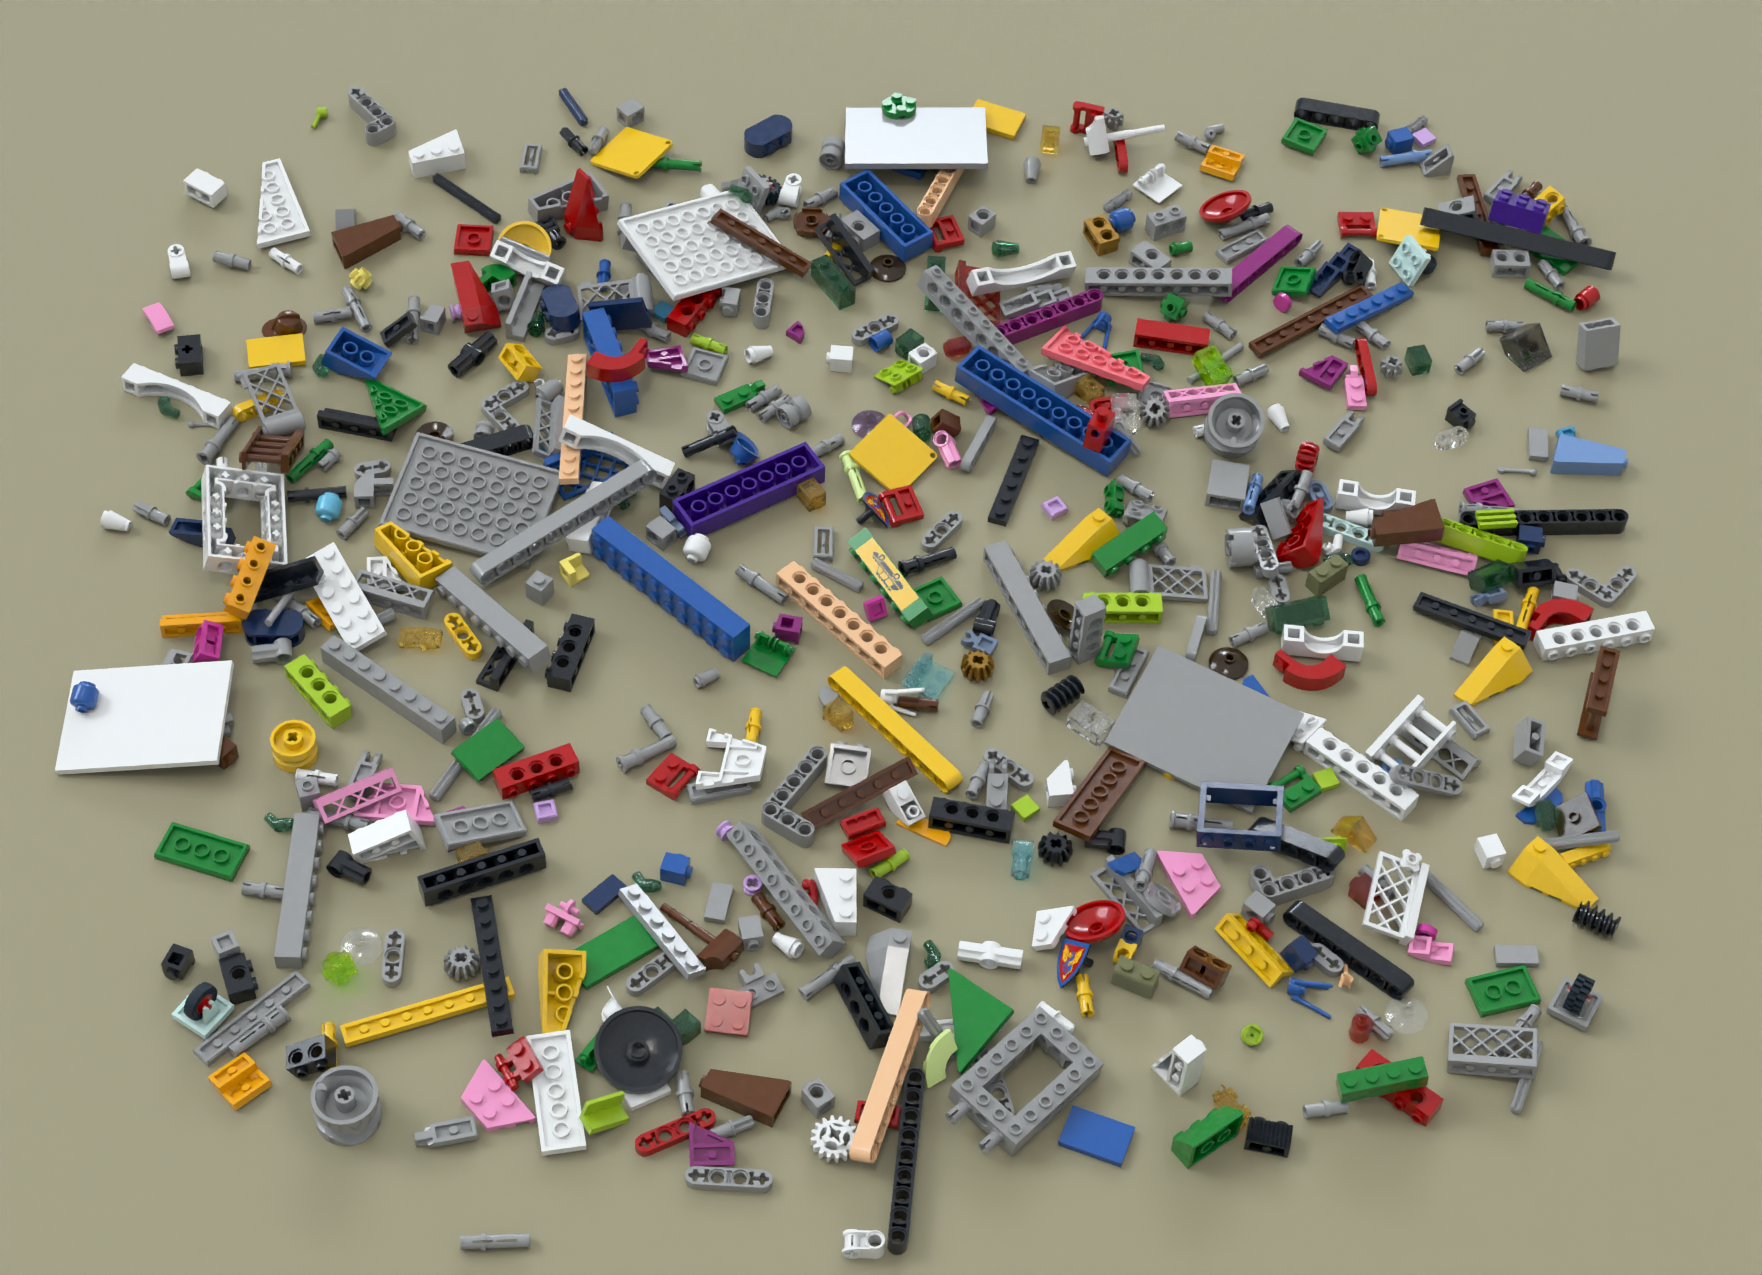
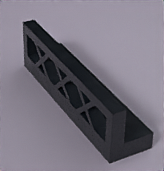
M835 213L830 215L827 222L816 227L814 232L851 285L855 287L871 279L875 269ZM828 228L832 235L831 237L825 236L821 231ZM832 242L839 244L841 251L834 250L831 246ZM842 257L849 258L851 266L844 264L841 260ZM852 271L859 272L862 277L855 280L851 273Z
M325 408L324 411L319 410L317 414L318 427L321 429L392 442L397 430L396 428L383 435L377 418L330 408Z
M1298 470L1280 471L1258 495L1254 513L1248 515L1242 511L1239 515L1240 520H1252L1255 525L1267 527L1268 525L1260 503L1280 497V500H1291L1295 492L1294 487L1298 484L1301 477Z
M312 556L267 569L254 603L317 586L324 573L317 558Z
M526 619L523 625L534 633V622ZM497 646L477 677L476 684L498 692L518 659L512 658L507 651L504 653L502 650L504 647ZM500 660L495 668L493 663ZM491 675L489 677L490 682L484 680L485 676Z

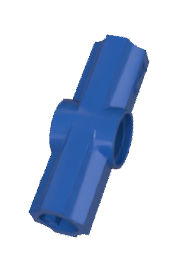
M1592 779L1585 783V792L1589 794L1602 826L1601 829L1595 832L1606 831L1605 809L1607 806L1604 800L1603 783L1599 780Z

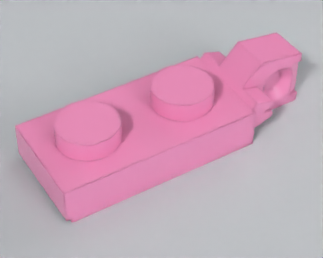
M1350 365L1348 375H1345L1344 379L1347 410H1366L1364 380L1362 375H1358L1357 365Z

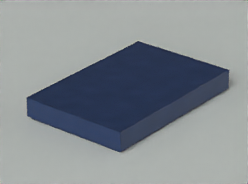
M642 297L589 302V310L604 307L606 314H609L611 317V327H615L616 331L652 328L653 322Z

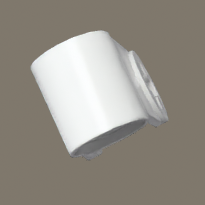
M795 173L787 175L779 194V205L797 208L802 192L800 187L802 178L800 175Z
M179 244L171 245L168 248L172 280L191 277L184 247Z
M857 1229L843 1231L842 1237L845 1239L844 1248L842 1249L843 1257L848 1259H879L884 1255L885 1236L882 1232ZM872 1243H879L880 1245L874 1247V1246H871L870 1244H872Z

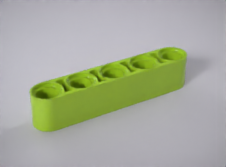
M1442 518L1445 529L1442 540L1436 542L1509 566L1510 563L1523 562L1525 560L1528 547L1524 544Z

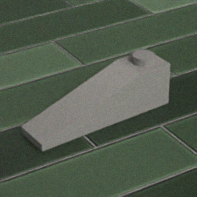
M1055 363L1054 367H1047L1046 364L1038 365L1027 371L1028 376L1065 399L1097 376L1091 372L1082 371L1080 368L1062 365L1061 363Z
M889 928L870 935L866 950V961L868 963L871 983L889 1016L897 1017L901 1004L912 931Z

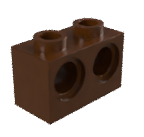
M1195 945L1186 952L1179 970L1217 990L1224 984L1232 965Z

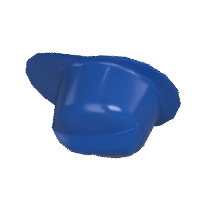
M738 432V436L734 437L730 452L734 456V461L737 465L741 463L748 465L756 458H760L758 449L750 438Z

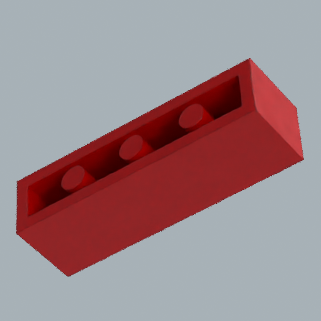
M1137 318L1133 347L1206 357L1210 329Z

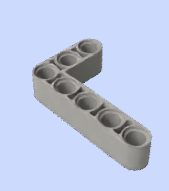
M822 746L810 748L762 805V824L802 848L810 847L813 844L814 826L811 822L790 810L825 770L827 751Z

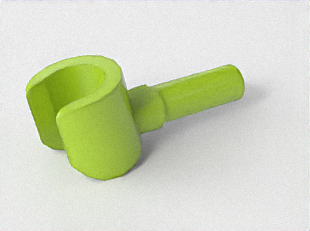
M326 107L317 108L316 117L311 128L315 129L321 118L328 117Z

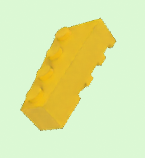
M391 521L374 529V546L383 556H387L395 569L410 584L430 589L437 585L435 578L453 565L452 561L449 559L444 560L440 557V553L435 550H429L424 546L423 542L414 540L408 532Z

